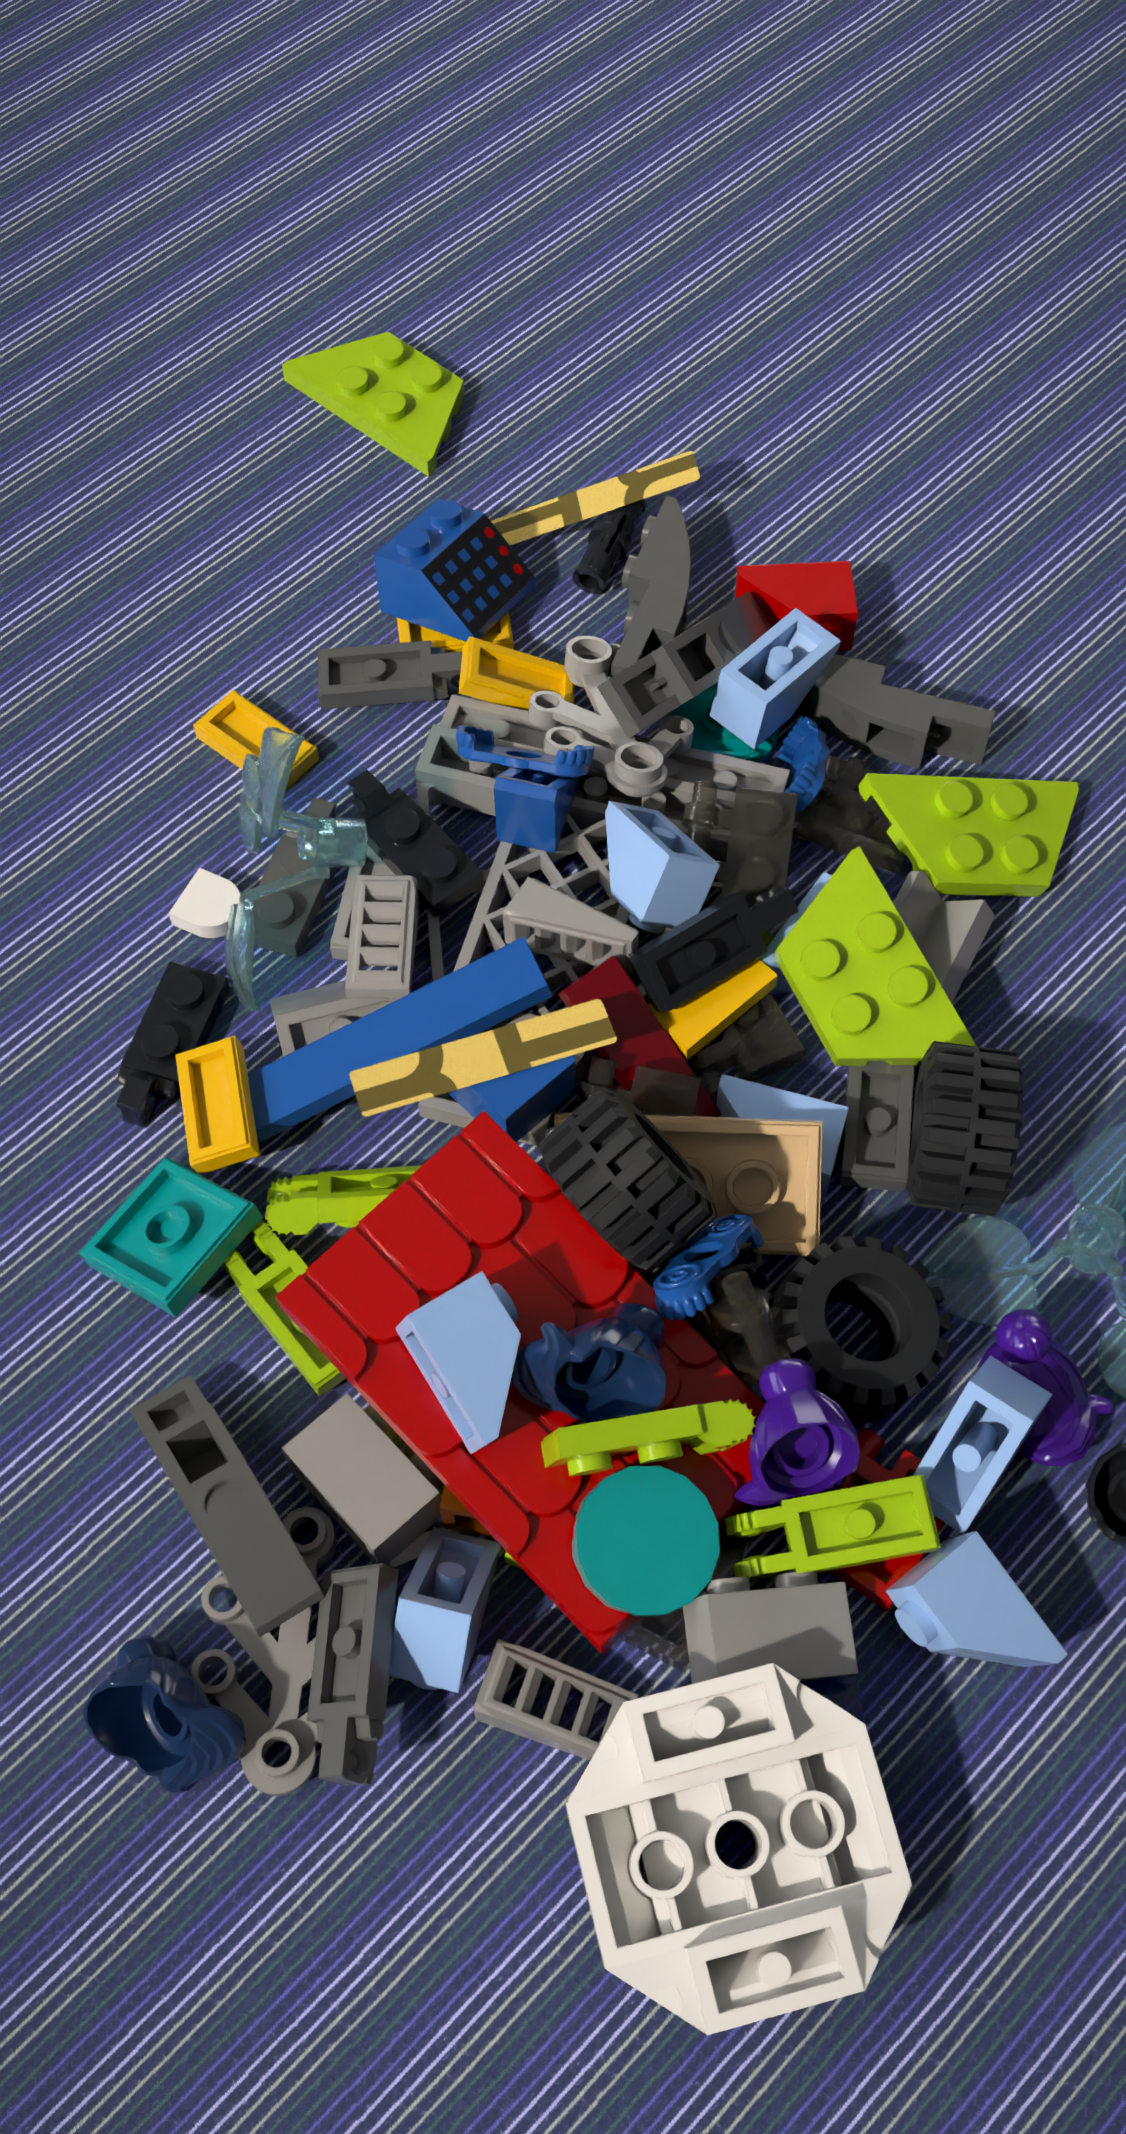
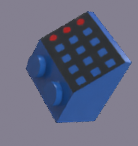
M438 498L374 554L381 612L465 642L469 636L480 639L535 587L534 575L486 514L460 506L454 501H445Z

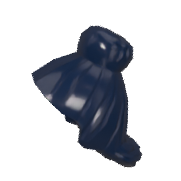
M624 1303L615 1308L611 1318L591 1320L569 1332H566L554 1323L545 1322L540 1327L544 1339L528 1343L516 1355L511 1377V1384L519 1395L533 1405L568 1414L583 1424L654 1412L665 1399L666 1372L663 1357L658 1351L664 1344V1320L657 1311L644 1304Z
M150 1635L138 1636L123 1644L114 1660V1670L91 1692L83 1710L85 1724L94 1739L105 1751L117 1758L135 1764L145 1775L157 1776L162 1787L168 1792H186L189 1785L220 1772L239 1760L245 1746L243 1721L237 1714L211 1704L192 1673L176 1662L175 1651L167 1641L156 1639Z

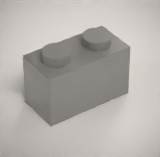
M346 1393L283 1446L282 1451L290 1471L372 1563L388 1565L441 1518V1498L438 1489L443 1486V1482L416 1453L408 1459L392 1442L397 1437V1433L371 1405L362 1410Z
M797 1572L775 1575L773 1576L775 1588L750 1590L749 1577L711 1580L705 1586L706 1595L696 1597L691 1603L683 1606L692 1684L771 1663L776 1664L800 1680V1682L858 1674L845 1582L819 1584L817 1572L798 1574Z

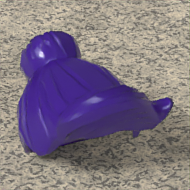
M1017 1309L1006 1314L995 1330L997 1341L987 1349L977 1366V1371L992 1356L1053 1394L1019 1448V1451L1027 1459L1045 1466H1066L1084 1458L1096 1434L1097 1418L1112 1413L1114 1410L1113 1403L1102 1396L1088 1393L1078 1366L1067 1349L1052 1339V1327L1044 1317L1030 1309Z
M780 1359L762 1371L759 1386L766 1403L754 1423L756 1427L752 1428L753 1435H751L749 1450L752 1480L744 1484L735 1493V1499L755 1506L779 1507L781 1500L840 1490L846 1477L854 1473L860 1463L857 1430L843 1407L825 1394L817 1391L814 1369L805 1360Z

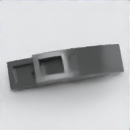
M666 495L657 516H648L641 535V550L638 556L631 554L625 564L622 575V587L628 588V611L624 622L625 636L621 643L613 642L611 645L612 656L610 672L608 674L611 678L685 631L691 567L690 543L685 518L675 497Z
M748 591L605 681L597 688L623 731L630 738L717 683L721 669L772 627L753 595Z
M834 654L795 711L803 718L807 716L812 719L820 729L831 736L860 750L920 769L924 751L981 765L996 712L967 702L951 701L918 693L912 689H901L884 685L883 679L886 666L870 663L860 658H849Z
M191 1375L130 1409L139 1429L259 1637L325 1598L212 1404L208 1403Z

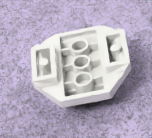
M774 1663L623 1702L565 1805L604 1969L707 2035L865 1991L879 1961L878 1957L912 1886L865 1723L800 1683V1680ZM728 1821L739 1822L746 1826L752 1833L755 1841L754 1855L751 1861L741 1869H733L726 1866L719 1859L715 1850L716 1834L719 1828Z

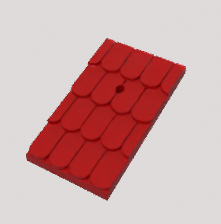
M483 1111L463 1128L458 1136H454L416 1170L407 1182L405 1180L361 1219L355 1228L352 1227L305 1269V1273L296 1277L277 1294L276 1298L280 1308L595 1648L604 1655L640 1616H633L626 1612L622 1613L605 1606L584 1585L572 1558L573 1527L581 1501L600 1480L627 1467L661 1466L686 1476L707 1497L718 1521L720 1534L726 1527L724 1520L738 1515L747 1505V1503L735 1499V1493L744 1484L752 1480L749 1462L751 1435L747 1437L748 1440L740 1441L739 1444L729 1449L727 1448L724 1451L719 1449L715 1453L700 1455L684 1443L681 1444L683 1456L649 1464H640L638 1452L611 1456L612 1469L570 1477L567 1464L545 1468L540 1442L558 1428L583 1423L568 1414L533 1405L520 1396L510 1382L498 1438L476 1452L469 1453L462 1438L451 1423L395 1329L408 1314L483 1271L491 1285L498 1283L505 1289L516 1307L518 1321L514 1324L521 1334L517 1354L528 1343L544 1339L540 1327L545 1322L554 1323L566 1332H569L591 1320L611 1318L615 1308L624 1303L644 1304L657 1311L655 1290L628 1264L625 1258L617 1253L588 1224L561 1192L555 1181ZM667 1317L662 1318L665 1323L664 1344L658 1351L663 1357L666 1372L665 1399L654 1412L718 1401L725 1403L731 1399L732 1402L739 1400L741 1404L747 1403L746 1407L752 1409L751 1414L753 1417H756L753 1420L754 1424L765 1404L719 1359V1354L684 1319L677 1320L675 1318L669 1321Z

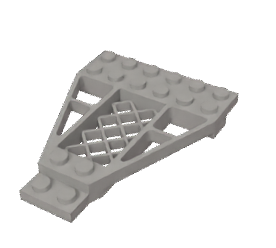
M452 694L440 725H432L415 768L418 804L429 816L430 807L435 803L495 816L496 776L511 767L497 763L471 761L459 756L458 744L456 742L457 726L472 725L476 728L482 727L484 730L492 729L494 731V745L541 753L544 750L545 734L549 729L533 725L528 719L529 711ZM563 723L559 725L576 730L582 739L612 750L610 744L606 741ZM641 736L635 737L637 742L648 743L651 740ZM690 748L684 753H671L663 762L667 767V779L661 790L644 797H631L614 788L607 780V773L590 765L589 774L579 778L578 787L563 830L567 837L560 839L556 853L527 847L530 854L519 858L523 846L500 841L491 869L481 870L483 872L484 885L474 891V893L481 894L454 971L482 958L488 942L494 951L506 946L497 930L504 927L503 913L506 906L501 908L505 894L507 892L512 900L519 890L515 880L539 869L542 870L551 887L577 899L574 895L575 893L600 883L610 899L593 908L611 917H615V919L637 929L638 932L660 936L671 930L665 928L663 933H652L637 927L629 920L630 913L611 895L608 859L601 861L591 846L599 841L607 842L605 810L609 801L659 810L720 865V869L738 873L709 907L732 893L736 894L744 889H751L761 878L781 810V805L775 802V800L785 793L790 770ZM575 852H579L588 868L563 879L553 863ZM427 910L432 978L434 982L444 977L439 915L435 918ZM548 955L555 968L543 975L550 990L564 983L569 986L579 979V976L589 972L596 966L575 961L568 962L566 959ZM641 983L637 990L649 1005L651 1002ZM540 1002L530 1007L535 1015L520 1012L478 1034L549 1014L543 1002ZM596 1049L575 1054V1090L602 1060ZM448 1093L421 1100L418 1104L420 1117L465 1128L475 1119ZM557 1109L518 1142L540 1147V1142L550 1132Z

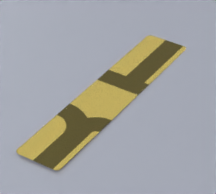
M688 451L494 519L491 522L508 544L513 545L700 479V474L693 451Z
M595 999L351 1071L349 1077L361 1113L367 1117L615 1043L617 1037L602 1001Z

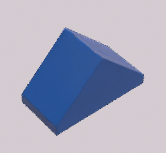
M514 767L496 776L494 802L497 840L556 853L580 777H560L542 771Z
M575 1055L451 1091L448 1094L474 1118L485 1111L515 1142H518L575 1093Z

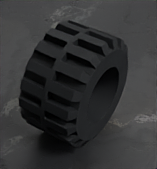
M934 1041L924 1054L919 1069L912 1107L909 1168L906 1185L913 1206L995 1216L1007 1198L1011 1186L1021 1131L1023 1073L1015 1051Z
M601 1087L540 1142L539 1146L544 1164L570 1203L617 1253L633 1265L646 1271L655 1273L718 1217L710 1192L691 1166L636 1106L615 1091Z
M848 1236L837 1238L830 1247L823 1243L812 1249L804 1259L802 1258L771 1294L765 1306L769 1309V1312L761 1319L760 1334L771 1336L761 1347L764 1362H777L780 1359L805 1360L815 1371L817 1391L825 1394L843 1407L854 1426H857L866 1417L870 1423L881 1420L918 1394L940 1371L937 1364L947 1356L950 1344L940 1338L951 1329L949 1314L939 1313L937 1306L945 1300L939 1286L929 1288L924 1281V1278L930 1272L921 1262L914 1268L906 1263L904 1259L908 1252L894 1245L888 1252L881 1250V1239L867 1236L857 1247L853 1237ZM839 1302L849 1304L864 1312L872 1320L879 1332L882 1343L880 1361H865L855 1358L838 1346L826 1325V1303Z

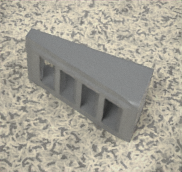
M359 875L356 877L350 923L345 984L346 998H402L411 993L420 911L418 884L415 877L410 875ZM364 966H398L397 971L363 970Z
M527 877L504 910V937L507 944L525 937L532 952L597 966L614 955L627 974H632L635 970L628 954L638 949L639 932L637 929L535 878Z
M498 1639L474 1705V1714L477 1721L591 1761L623 1702L637 1699L638 1694L530 1649ZM516 1671L526 1676L516 1705L513 1708L502 1703L512 1672ZM541 1681L554 1685L543 1720L530 1715ZM573 1691L583 1695L572 1730L569 1731L558 1725L569 1692ZM601 1701L612 1706L600 1742L598 1743L586 1738L597 1702Z

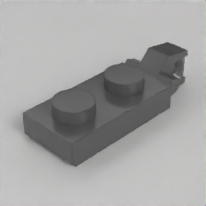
M431 640L328 648L317 651L318 698L321 709L433 701L435 698L439 700L449 697V694L459 693L462 652L446 653V649L433 648Z
M313 798L303 816L301 827L290 824L285 835L281 836L239 926L238 935L240 942L296 958L299 957L340 865L339 850L341 838L334 836L339 826V820L336 819L335 813L336 803Z
M873 1061L866 1066H848L845 1106L849 1107L842 1136L839 1185L898 1192L905 1191L909 1168L914 1065H890L883 1061Z
M383 1563L326 1571L322 1577L321 1591L325 1598L320 1600L307 1721L316 1723L318 1743H322L318 1778L343 1786L370 1785L372 1783L378 1751L375 1741L381 1739L384 1729L382 1721H385L399 1570Z

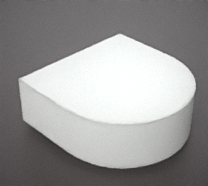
M199 868L170 910L169 917L172 925L200 937L218 938L231 933L237 928L243 918L244 910L239 890L235 884L226 878Z

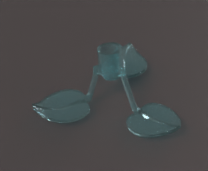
M269 727L264 730L259 757L256 754H245L242 769L243 791L239 805L242 842L248 853L257 854L261 845L262 825L267 838H276L278 829L298 832L297 848L300 860H310L312 867L246 890L240 894L239 903L231 904L225 939L227 975L238 1000L248 1010L253 1012L262 1011L254 999L252 990L255 922L252 907L255 901L312 879H329L330 867H363L367 855V829L363 818L312 817L281 809L291 769L305 737L299 734L287 733L275 727Z
M1125 1121L1096 1138L1082 1151L1076 1160L1071 1178L1072 1192L1076 1201L1083 1207L1078 1209L1071 1217L1066 1239L1055 1241L1052 1249L1040 1259L1029 1263L1031 1254L1029 1241L1016 1226L1000 1218L979 1217L963 1222L950 1230L920 1262L930 1272L924 1278L928 1287L939 1286L945 1300L938 1306L969 1323L997 1327L1001 1319L1014 1310H1033L1036 1305L1037 1290L1031 1275L1043 1273L1062 1257H1067L1069 1262L1082 1272L1088 1274L1105 1272L1110 1278L1118 1312L1125 1322L1114 1324L1104 1332L1098 1348V1365L1108 1386L1117 1395L1126 1400V1287L1122 1275L1123 1266L1118 1261L1126 1237Z

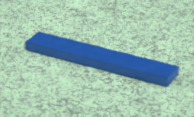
M525 937L248 1074L258 1143L354 1096L355 1092L349 1077L352 1071L474 1036L552 997L553 994Z

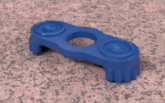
M807 716L804 718L800 717L798 722L795 721L792 728L787 730V736L782 739L784 745L779 748L780 753L777 756L781 760L788 762L791 765L787 790L775 802L796 812H801L809 807L818 796L824 783L825 761L829 752L828 746L825 745V731L820 729L816 722Z
M472 725L457 726L456 742L458 744V755L471 761L497 763L508 767L542 771L554 776L578 778L589 774V766L594 757V746L577 745L574 750L567 752L565 750L557 751L556 756L536 751L494 745V731L492 729L484 730L482 727L476 728Z
M733 1214L714 1220L670 1259L671 1263L653 1282V1288L656 1293L655 1305L661 1318L667 1317L669 1321L675 1318L683 1320L686 1315L693 1317L697 1312L696 1309L704 1310L706 1304L714 1302L708 1283L721 1268L729 1265L737 1258L740 1252L739 1248L745 1242H751L754 1248L763 1247L764 1240L762 1234L754 1226L751 1216ZM710 1251H719L718 1253L709 1258L699 1261H691L693 1258L699 1256L700 1254Z

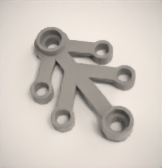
M595 636L575 637L566 645L564 669L573 684L585 688L595 713L565 701L560 694L553 691L543 690L532 694L529 701L528 719L537 727L549 729L545 734L543 753L556 756L557 751L565 750L567 752L574 750L577 745L594 746V757L591 766L607 773V780L614 788L631 797H644L658 792L664 787L667 779V767L663 762L671 753L680 754L687 752L691 748L694 733L693 723L685 717L671 715L673 713L671 711L660 720L658 734L648 743L636 741L635 737L639 733L628 738L597 688L608 680L607 676L610 672L612 656L611 646L605 640ZM563 723L606 741L610 744L612 750L582 739L576 730L559 725Z
M302 1507L290 1512L282 1520V1523L292 1540L294 1532L301 1525L312 1524L319 1529L318 1535L313 1542L306 1545L294 1542L316 1580L317 1569L327 1564L336 1551L337 1535L331 1519L323 1511L313 1507ZM220 1576L214 1578L205 1586L201 1596L203 1609L214 1623L227 1627L271 1682L272 1692L269 1716L261 1710L237 1682L239 1677L238 1669L227 1652L220 1649H209L202 1652L195 1658L191 1666V1673L209 1699H215L221 1708L237 1714L243 1721L245 1729L243 1736L246 1740L241 1753V1764L249 1782L262 1793L272 1796L287 1795L300 1789L310 1779L317 1761L316 1745L318 1744L316 1723L307 1721L308 1712L300 1717L303 1688L312 1679L316 1637L309 1642L313 1605L280 1625L278 1642L270 1632L259 1637L238 1599L235 1606L229 1611L218 1612L213 1609V1601L216 1595L223 1590H232L226 1578ZM216 1662L224 1663L227 1666V1675L223 1682L216 1686L203 1684L202 1675L206 1667ZM276 1742L288 1743L292 1749L289 1761L277 1768L268 1766L265 1762L267 1749Z

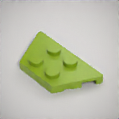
M390 332L287 360L282 364L284 381L426 476L430 477L435 472L437 467L436 455L441 443L447 442L452 429V417L458 413L465 396L463 379Z
M867 773L858 785L859 793L865 802L874 798L892 825L886 832L898 850L910 859L913 871H923L938 894L1039 897L1051 884L1079 791L1077 782Z
M859 846L851 850L778 946L774 957L834 1065L866 1066L873 1061H883L890 1065H917L919 1061H922L924 1054L934 1041L976 1046L862 849Z

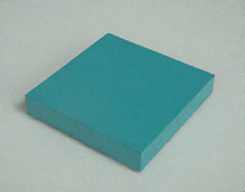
M165 1156L83 1247L79 1255L89 1267L176 1318L263 1216L254 1203Z

